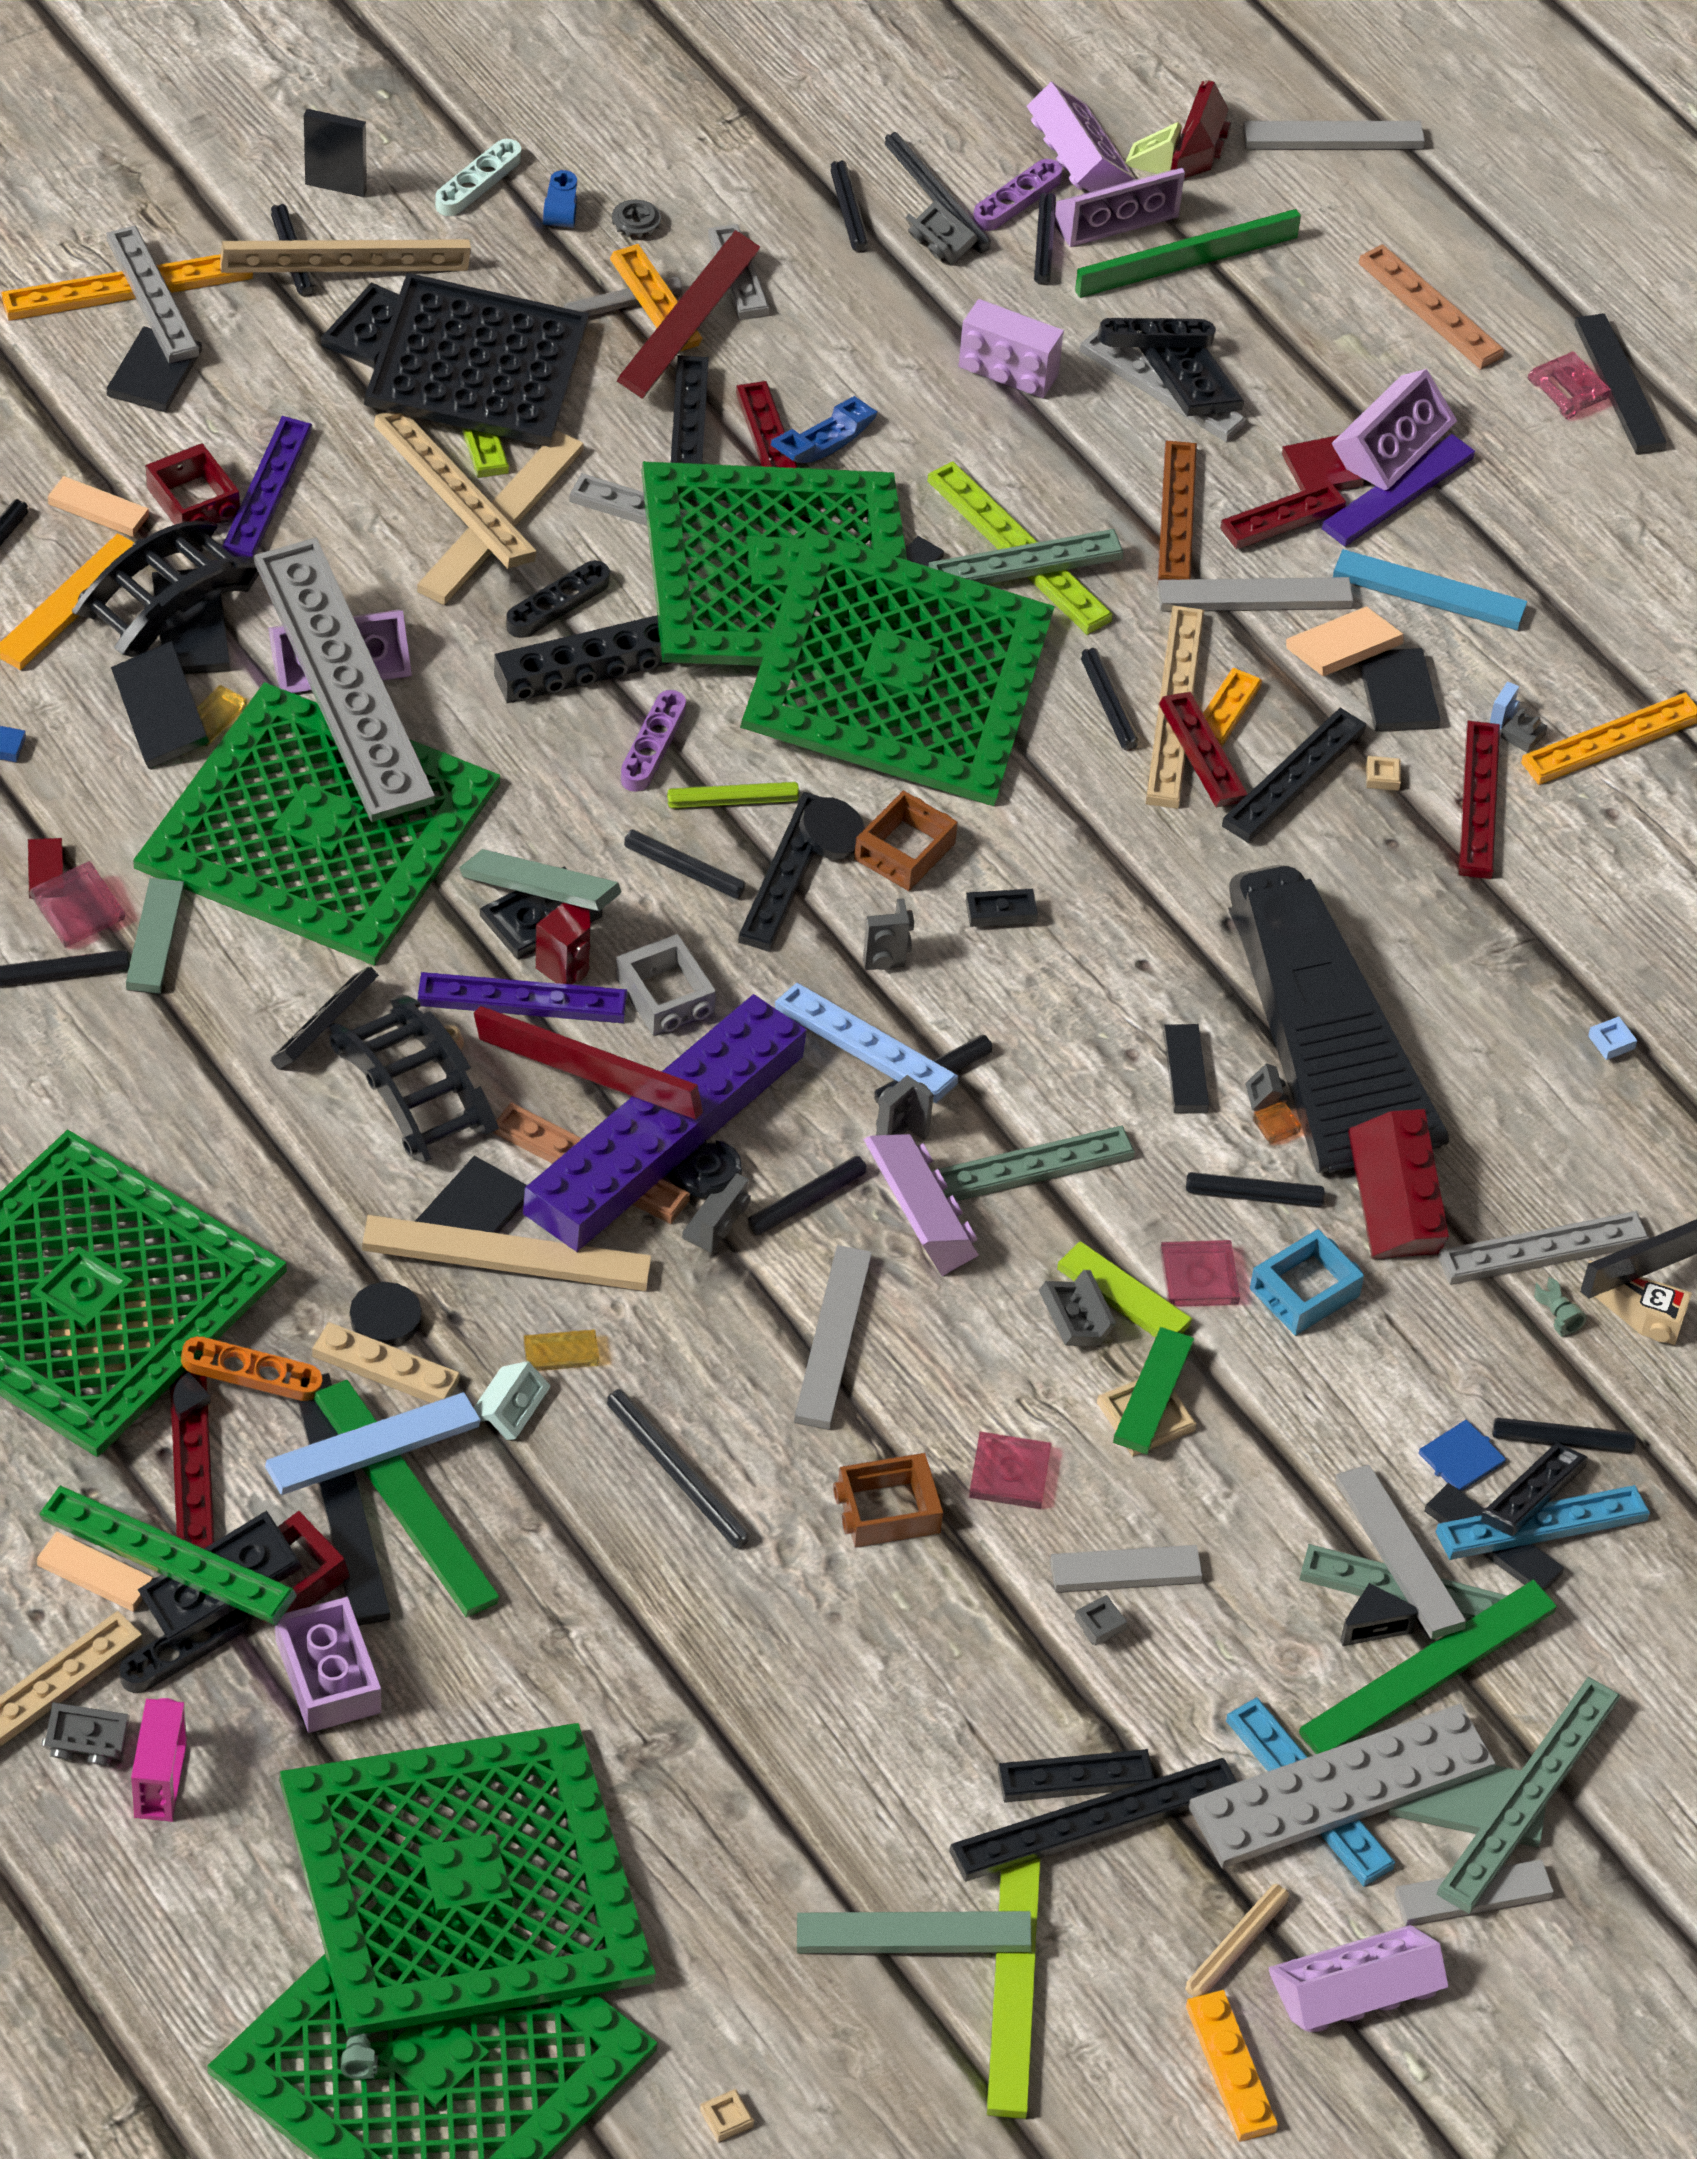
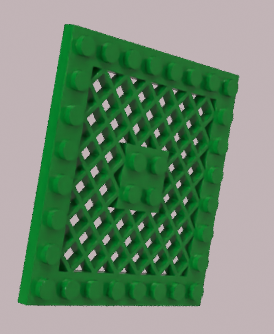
M646 461L642 463L641 475L662 662L761 666L773 631L765 623L769 620L773 623L776 622L807 529L818 532L816 530L822 527L830 533L827 536L907 560L894 472ZM692 498L700 505L695 508L687 501ZM725 500L732 506L726 509L719 502ZM753 501H756L758 504L763 506V508L757 510L750 504ZM787 502L795 509L790 512L782 505ZM818 503L820 506L825 508L826 511L821 513L813 506H815ZM850 505L851 507L856 509L857 512L853 515L851 512L846 510L845 507ZM707 511H710L711 513L716 515L717 518L711 520L709 517L705 515V513ZM680 512H682L684 515H686V516L683 517L682 519H681ZM741 512L749 519L744 522L736 515ZM772 513L781 520L775 523L767 516ZM805 515L810 520H812V522L807 524L804 521H802L799 517ZM836 516L844 523L839 526L831 518ZM865 517L867 520V524L862 521ZM695 522L703 529L698 532L690 524ZM727 523L735 530L730 533L721 526ZM758 524L759 526L764 528L766 532L761 534L753 527H755ZM791 526L798 533L792 535L785 528ZM853 528L861 535L856 538L848 531ZM712 534L720 541L715 544L707 537ZM683 536L688 538L686 542H684ZM742 536H745V537H746L745 543H743L741 540H739V538H741ZM868 541H870V547L866 545ZM699 546L706 552L700 555L693 548ZM730 547L738 554L733 557L724 550ZM715 558L723 565L718 568L710 561ZM686 560L691 562L689 566H686ZM746 560L747 566L742 564V562ZM702 570L709 576L703 579L696 572ZM733 571L740 578L736 581L727 574ZM844 578L837 579L835 582L838 588L848 585ZM718 582L726 589L720 592L713 585ZM689 584H691V585L694 587V588L691 589L690 591H689ZM747 584L750 585V591L745 588ZM824 585L822 587L821 594L828 592ZM873 588L865 590L869 597L876 596L871 591ZM703 593L704 595L709 597L711 601L709 603H705L698 597ZM855 594L845 597L850 605L859 601ZM736 595L744 602L738 605L730 598ZM768 596L776 603L770 606L762 599ZM905 597L896 600L901 607L910 604ZM826 604L830 611L840 609L839 606L835 609L831 605ZM886 604L877 607L878 610H881V614L890 611ZM721 606L729 613L724 617L716 611L718 607ZM691 607L697 611V612H696L695 614H693V615H692V609H691ZM752 607L761 613L757 618L748 612ZM867 611L857 614L862 621L871 618ZM915 614L908 616L913 624L916 623ZM707 618L715 625L709 628L701 621ZM847 618L838 620L842 628L851 625ZM739 619L747 626L741 629L733 622ZM898 621L888 623L893 631L902 628ZM828 625L818 628L822 635L832 632ZM878 627L874 628L875 631L871 633L873 637L875 636L876 630L879 629ZM808 632L804 642L812 639ZM859 634L849 637L854 645L863 642ZM839 641L830 644L834 652L844 649ZM820 649L810 651L814 659L824 656ZM869 652L861 654L865 661H867ZM800 656L796 666L804 663ZM851 658L841 661L846 669L856 666Z
M807 529L740 728L994 806L1055 606ZM844 578L848 585L838 588L834 580ZM824 585L828 592L820 594ZM874 587L879 595L869 597L865 590ZM855 594L859 602L850 605L845 597ZM905 597L910 604L901 607L896 600ZM835 601L840 609L830 611L826 604ZM886 604L890 611L881 614L877 607ZM937 607L941 614L932 617L927 609ZM816 608L820 616L812 618ZM867 611L871 618L862 621L857 614ZM917 613L922 621L913 624L908 616ZM967 616L972 624L963 627L958 619ZM847 618L851 625L842 628L838 620ZM898 621L902 628L893 631L888 623ZM948 623L953 631L944 634L939 626ZM828 625L832 632L822 635L818 628ZM999 626L1003 633L994 636L990 628ZM878 627L879 629L876 630L875 636L873 637L869 630ZM929 630L934 638L924 640L920 633ZM808 632L812 639L804 642ZM979 633L984 640L975 643L970 636ZM859 634L863 642L854 645L849 637ZM960 640L964 648L955 650L951 642ZM839 641L844 649L834 652L830 644ZM1009 643V647L1006 653L1001 645ZM938 647L942 648L945 655L937 657L939 652ZM820 649L824 656L814 659L810 651ZM991 649L996 657L987 660L982 652ZM869 652L867 661L864 660L861 654ZM800 656L804 663L796 666ZM972 656L977 664L967 667L962 659ZM851 658L856 666L846 669L841 661ZM952 663L957 671L948 674L943 666ZM831 665L836 673L826 676L821 668ZM1002 666L1000 676H998L994 669ZM933 671L938 678L929 681ZM811 672L816 680L806 683L802 675ZM984 673L989 681L979 684L975 676ZM862 675L858 686L853 678ZM792 680L796 687L788 690ZM964 680L969 688L960 691L955 683ZM843 682L848 690L838 693L833 685ZM945 687L950 695L940 698L935 690ZM823 689L828 697L818 700L814 692ZM995 690L993 699L991 700L987 693ZM875 692L879 700L870 703L865 695ZM926 695L930 702L921 705ZM804 697L808 704L798 707L794 699ZM976 697L981 705L972 708L967 700ZM855 699L860 707L850 710L845 702ZM906 702L910 710L901 713L897 704ZM957 704L962 712L952 715L947 707ZM835 706L840 714L830 717L825 709ZM886 709L891 717L882 720L877 712ZM937 711L942 719L933 722L928 714ZM988 714L984 725L979 717ZM867 716L871 724L862 727L857 719ZM918 719L922 727L913 730L908 722ZM969 721L974 729L964 732L959 724ZM898 726L903 734L893 737L889 729ZM949 728L954 737L945 740L940 731ZM930 736L935 744L925 747L920 739ZM980 738L978 747L976 749V747L973 745L971 741ZM961 745L966 754L957 757L952 748Z
M264 682L133 860L134 869L158 879L184 881L185 890L375 966L499 786L500 774L409 739L433 792L439 790L441 796L435 797L434 804L371 822L368 814H364L365 807L360 796L351 798L349 792L357 791L352 779L344 781L342 775H347L349 772L345 763L337 764L335 761L336 758L342 756L318 703ZM291 732L293 736L292 738L283 739L279 741L276 737V735ZM267 738H269L270 743L264 744ZM321 744L322 749L307 752L305 748ZM298 749L300 753L289 757H284L283 752ZM276 755V760L263 763L260 760V757ZM251 760H253L254 765L248 766ZM328 761L329 766L318 769L313 768L312 764ZM305 766V772L291 775L289 769ZM282 771L284 775L283 777L268 780L266 774ZM257 776L261 780V782L245 785L244 779ZM329 778H334L336 783L321 786L319 782ZM235 782H237L238 787L232 788ZM303 785L298 791L296 786ZM289 788L290 794L275 797L273 791ZM266 793L268 799L252 802L250 798L251 796ZM243 798L245 804L229 807L227 803ZM220 804V806H221L222 809H221V810H216V808H217L218 805ZM287 807L285 811L281 813L280 808ZM271 810L274 813V816L259 819L257 815L258 813ZM437 810V812L433 816L431 811ZM423 813L425 819L410 822L408 817ZM250 816V822L236 825L234 821L237 818ZM401 818L403 824L387 827L385 821ZM227 821L228 827L212 829L211 824ZM378 823L380 829L364 832V826ZM204 826L205 832L199 833ZM272 829L273 835L266 837L264 831ZM355 829L357 834L350 836L353 830ZM422 832V834H421V835L419 836V838L417 839V836H416L415 833ZM256 833L258 839L245 842L241 839V836ZM408 835L410 841L394 844L393 838ZM234 839L235 844L219 847L218 841ZM385 841L386 847L373 850L370 847L372 843ZM210 844L212 847L211 850L196 853L194 848ZM282 845L287 846L288 851L272 854L271 848ZM362 846L364 852L349 855L346 849ZM261 850L265 854V856L253 859L248 857V853ZM339 852L341 857L334 859L336 854ZM240 855L241 862L226 865L224 859ZM406 855L403 861H401L400 856ZM312 857L317 858L318 863L302 866L300 861ZM392 858L394 864L379 867L377 861ZM291 862L295 866V868L279 871L278 865ZM369 863L371 869L355 872V866ZM270 867L271 874L256 877L254 871ZM342 869L347 870L348 875L332 878L330 873ZM321 874L325 878L323 881L309 883L308 877ZM391 877L388 883L385 884L384 879ZM300 879L301 886L286 889L284 883ZM377 882L378 887L363 890L361 884ZM351 886L355 890V892L345 895H339L338 889ZM330 892L332 898L316 901L314 895ZM375 900L372 906L369 907L368 902ZM356 904L361 905L362 910L346 913L344 908Z
M67 1129L0 1192V1255L12 1254V1261L0 1262V1275L13 1274L14 1281L0 1282V1296L15 1294V1301L0 1303V1316L16 1314L17 1321L0 1323V1336L18 1334L17 1342L0 1343V1396L98 1458L186 1371L181 1363V1354L185 1342L196 1336L218 1340L287 1272V1264L269 1251ZM83 1187L84 1194L64 1196L63 1189ZM89 1187L97 1192L89 1193ZM58 1190V1196L51 1197ZM110 1204L111 1210L91 1212L90 1206ZM116 1204L120 1205L125 1209L116 1210ZM85 1206V1213L65 1215L66 1208ZM57 1209L60 1211V1216L40 1218V1211ZM34 1213V1219H28ZM138 1220V1227L118 1229V1222ZM143 1220L152 1226H143ZM112 1223L113 1230L93 1232L92 1225ZM87 1226V1233L67 1235V1228ZM61 1229L62 1236L42 1238L41 1231ZM36 1232L35 1239L16 1241V1234ZM8 1236H10V1241L3 1242ZM165 1237L166 1244L145 1246V1239ZM170 1237L177 1240L178 1243H171ZM140 1241V1247L120 1249L119 1242ZM114 1243L115 1250L94 1252V1245ZM80 1246H88L89 1252H87ZM76 1247V1248L69 1254V1249H68V1248ZM63 1249V1255L43 1257V1251ZM37 1251L38 1258L18 1260V1253ZM198 1254H200L206 1259L198 1260ZM193 1255V1261L173 1263L172 1256ZM167 1257L168 1264L147 1266V1259ZM142 1261V1267L122 1269L121 1262ZM107 1263H116V1269ZM45 1270H52V1271L45 1277ZM225 1270L230 1273L227 1277ZM39 1271V1278L19 1280V1273ZM220 1271L221 1278L200 1280V1273ZM195 1274V1281L175 1283L174 1276ZM169 1277L170 1284L149 1286V1279ZM143 1280L144 1287L134 1288L133 1281ZM30 1292L31 1299L21 1300V1293ZM210 1292L204 1299H202V1293ZM197 1294V1301L177 1303L176 1296ZM171 1297L172 1304L151 1306V1299ZM145 1299L146 1307L128 1309L125 1307V1302ZM120 1303L119 1310H112L115 1306H117ZM42 1311L43 1318L23 1320L22 1313ZM48 1311L58 1317H48ZM187 1315V1316L179 1323V1318H178V1316ZM173 1317L174 1324L153 1326V1319ZM147 1320L148 1327L127 1328V1322ZM122 1323V1330L102 1332L101 1325ZM96 1326V1333H89ZM70 1328V1336L50 1338V1330ZM75 1328H77L85 1334L76 1335ZM44 1331V1339L24 1341V1333ZM163 1338V1339L155 1346V1339ZM149 1340L150 1347L129 1349V1342ZM123 1343L124 1350L104 1352L103 1345ZM98 1347V1353L78 1355L77 1348ZM72 1349V1356L52 1358L51 1351ZM196 1350L193 1359L198 1360L203 1352ZM46 1351V1359L26 1361L25 1354ZM20 1354V1361L10 1355ZM140 1361L131 1369V1362ZM125 1363L126 1370L105 1372V1365ZM99 1366L100 1373L79 1375V1368ZM73 1369L74 1372L72 1377H53V1371ZM47 1372L48 1379L43 1377L39 1373ZM108 1385H115V1386L107 1393V1386H108ZM101 1386L102 1394L81 1396L82 1388ZM75 1389L76 1397L67 1392L66 1390Z
M579 1723L280 1771L279 1782L347 2037L655 1983L656 1972ZM521 1773L518 1777H515V1776L512 1775V1774ZM531 1775L546 1781L541 1790L527 1783ZM483 1779L481 1783L474 1781ZM494 1781L509 1788L504 1796L489 1789ZM446 1785L443 1790L438 1788V1786ZM457 1787L472 1794L467 1802L451 1795ZM554 1788H556L559 1800L549 1795ZM409 1791L405 1796L400 1794L401 1792ZM420 1793L434 1800L429 1808L414 1801ZM518 1793L533 1800L527 1809L512 1801ZM365 1798H370L368 1802L362 1800ZM382 1799L397 1806L391 1815L377 1808ZM480 1799L495 1806L490 1814L475 1808ZM345 1805L359 1812L353 1821L339 1814ZM443 1805L457 1812L452 1821L437 1814ZM541 1805L556 1813L551 1821L536 1814ZM405 1812L420 1819L414 1827L399 1820ZM503 1812L518 1819L513 1827L498 1820ZM367 1818L382 1825L377 1833L362 1826ZM466 1818L481 1825L476 1833L461 1826ZM564 1818L568 1827V1831L559 1826V1824L562 1822ZM428 1824L443 1831L438 1840L423 1833ZM527 1824L542 1831L536 1840L522 1833ZM335 1827L344 1831L339 1839L337 1838ZM391 1830L405 1837L400 1846L385 1839ZM490 1830L504 1837L499 1846L495 1834L487 1835ZM353 1836L368 1844L362 1852L347 1845ZM452 1836L458 1839L454 1841H449ZM550 1837L565 1844L560 1852L545 1845ZM414 1843L420 1845L418 1856L409 1852ZM513 1843L528 1850L522 1859L507 1851ZM376 1849L391 1856L385 1865L370 1858ZM573 1850H575L578 1862L568 1857ZM536 1855L551 1863L546 1871L530 1864ZM343 1858L353 1863L347 1872ZM399 1862L415 1869L409 1878L394 1871ZM504 1864L514 1869L509 1877H507ZM362 1868L376 1875L371 1884L355 1877ZM560 1868L575 1876L570 1884L554 1876ZM423 1874L427 1888L417 1883ZM522 1874L537 1882L532 1890L516 1883ZM583 1880L588 1894L578 1889ZM385 1881L400 1888L394 1897L379 1890ZM545 1887L561 1895L556 1903L540 1896ZM352 1890L361 1894V1897L358 1899L356 1903L354 1901ZM408 1894L424 1901L417 1910L403 1903ZM513 1896L523 1901L517 1910L511 1907ZM370 1900L385 1907L380 1916L364 1909ZM569 1900L584 1907L579 1916L564 1909ZM432 1906L436 1919L444 1918L441 1923L426 1915ZM531 1906L547 1914L541 1923L526 1915ZM483 1911L480 1916L474 1914V1912ZM394 1913L409 1920L403 1929L388 1922ZM493 1913L509 1920L503 1929L488 1922ZM592 1913H594L597 1926L587 1921ZM456 1919L471 1927L465 1936L450 1928ZM555 1919L570 1926L565 1935L550 1928ZM360 1921L370 1926L365 1935L363 1934ZM517 1925L533 1933L527 1942L511 1934ZM417 1926L433 1933L427 1942L412 1935ZM379 1932L394 1940L388 1949L373 1941ZM479 1932L494 1939L489 1948L473 1941ZM578 1932L594 1939L589 1948L573 1940ZM441 1938L456 1946L450 1955L435 1947ZM541 1938L556 1946L551 1955L535 1947ZM403 1945L418 1953L412 1962L397 1954ZM503 1945L518 1952L513 1961L497 1954ZM465 1951L480 1959L474 1968L459 1961ZM565 1951L568 1952V1953H570V1954H572V1955L562 1956V1954H563ZM369 1954L380 1959L374 1968H372ZM426 1958L441 1965L436 1975L420 1967ZM526 1958L533 1960L532 1962L523 1963ZM388 1964L403 1972L397 1982L382 1974ZM489 1964L495 1967L492 1969H486V1967ZM450 1971H452V1972H454V1973L457 1974V1975L447 1976ZM411 1978L418 1980L417 1982L408 1983Z
M415 1869L411 1870L405 1877L409 1878ZM423 1874L417 1883L427 1888ZM395 1886L387 1894L394 1897L400 1888ZM408 1894L403 1900V1903L416 1910L424 1902L411 1894ZM377 1903L370 1912L380 1916L385 1907ZM433 1906L426 1914L440 1923L444 1919H436ZM483 1911L474 1912V1914L480 1916ZM396 1913L388 1920V1922L401 1929L409 1921ZM494 1913L488 1920V1922L501 1929L506 1925ZM457 1919L450 1926L451 1929L464 1936L471 1928ZM360 1921L363 1934L365 1935L370 1926ZM420 1926L416 1927V1929H424ZM416 1929L412 1932V1935L417 1937ZM515 1930L511 1933L525 1942L528 1941ZM379 1932L373 1941L388 1949L394 1940ZM479 1932L473 1941L489 1948L494 1939ZM442 1938L435 1946L443 1952H453L456 1948L455 1945ZM404 1945L397 1952L398 1955L411 1954L412 1960L418 1954ZM503 1945L497 1954L513 1961L518 1952ZM467 1952V1963L465 1964L474 1968L477 1963L473 1962V1955ZM323 1954L207 2065L209 2075L312 2159H382L379 2157L382 2155H392V2159H398V2155L420 2153L421 2159H427V2153L449 2152V2159H456L455 2152L478 2151V2159H484V2150L496 2149L498 2150L489 2159H550L657 2051L658 2042L597 1994H589L539 2003L544 2007L543 2009H532V2005H526V2009L498 2010L401 2027L406 2029L394 2041L393 2029L387 2030V2041L370 2042V2048L375 2051V2055L379 2054L377 2056V2065L380 2067H377V2074H374V2078H349L341 2072V2069H338L337 2057L342 2056L346 2050L347 2043L337 2044V2032L345 2031L342 2019H336V2007H339L326 1955ZM369 1954L373 1966L379 1959ZM526 1958L523 1963L532 1962L533 1960ZM388 1964L382 1974L391 1979H399L403 1972L390 1967ZM490 1964L486 1967V1969L495 1968ZM421 1965L420 1967L436 1975L441 1965ZM450 1971L447 1976H452V1975H457V1974L454 1973V1972H452V1971ZM330 2008V2019L317 2020ZM555 2021V2033L534 2034L533 2022ZM527 2022V2034H505V2023ZM561 2022L574 2032H562ZM499 2023V2036H477L478 2024ZM458 2025H471V2036ZM331 2032V2044L309 2045L308 2033ZM303 2034V2046H290ZM584 2044L585 2056L563 2057L562 2045ZM556 2045L557 2058L535 2059L534 2046ZM591 2045L597 2049V2051L592 2056ZM528 2047L529 2059L507 2060L506 2048ZM500 2048L501 2061H488L490 2056L488 2049ZM332 2057V2069L310 2070L309 2058ZM304 2058V2071L281 2072V2059ZM274 2060L276 2072L269 2067ZM578 2069L565 2082L564 2070ZM558 2070V2083L537 2084L536 2071ZM530 2072V2084L508 2085V2073ZM502 2073V2086L480 2087V2074ZM474 2076V2087L460 2088L467 2080ZM389 2079V2092L367 2093V2080ZM395 2079L406 2087L408 2091H395ZM361 2080V2093L339 2094L338 2082ZM333 2082V2094L310 2096V2083ZM304 2083L305 2096L291 2084ZM537 2096H551L538 2109ZM531 2097L532 2109L510 2111L509 2098ZM503 2098L504 2111L482 2112L481 2099ZM475 2100V2112L453 2114V2101ZM447 2101V2114L425 2115L424 2103L436 2112ZM418 2103L419 2115L397 2116L396 2104ZM390 2104L391 2117L368 2118V2105ZM362 2106V2118L340 2119L339 2107ZM334 2107V2119L320 2108ZM511 2123H524L511 2136ZM504 2124L505 2136L483 2137L482 2125ZM476 2125L477 2138H454V2126ZM448 2127V2139L426 2140V2128ZM420 2128V2141L398 2142L397 2129ZM391 2129L392 2142L369 2143V2131ZM363 2131V2143L350 2132Z

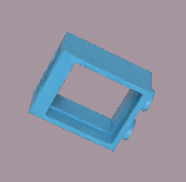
M1317 1229L1254 1267L1250 1290L1296 1336L1358 1298L1361 1293L1364 1274L1355 1262L1350 1261L1339 1250L1334 1240L1327 1238ZM1314 1256L1339 1282L1304 1302L1279 1276Z

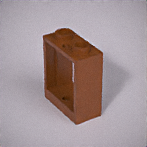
M903 790L856 837L854 860L905 890L910 891L955 845L958 822L948 814L938 811L926 804L922 799L914 797ZM902 821L934 839L916 859L884 842Z
M925 1453L839 1468L838 1482L833 1483V1492L836 1503L843 1505V1529L845 1534H851L855 1548L941 1533L943 1510ZM911 1483L919 1512L861 1521L854 1497L855 1492Z

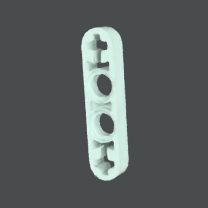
M502 139L496 142L438 189L435 196L436 210L444 216H454L462 212L520 164V144L513 139ZM483 167H493L496 170L484 172L481 169ZM474 183L476 186L472 188L463 187L462 184Z

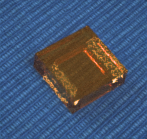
M1284 1101L1254 1112L1253 1121L1270 1145L1300 1133L1301 1124Z

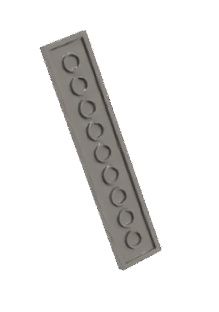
M317 537L254 555V563L371 822L434 804L435 795Z

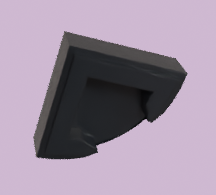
M189 1372L176 1384L173 1399L175 1413L180 1421L211 1403L209 1393Z

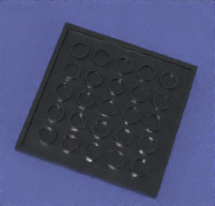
M406 273L365 394L364 405L550 447L586 331L589 313Z

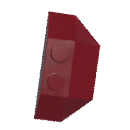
M1214 81L1200 82L1172 158L1171 170L1183 168L1185 171L1184 179L1211 170L1215 158L1221 159L1225 143L1222 139H1228L1232 122L1227 121L1229 108Z

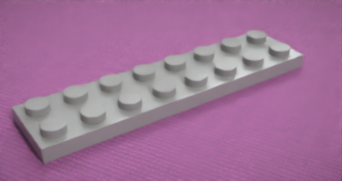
M1460 1703L1190 1799L1189 1809L1223 1869L1494 1771L1496 1763Z

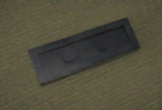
M1164 1024L1163 1034L1173 1112L1208 1113L1209 1099L1199 1024Z

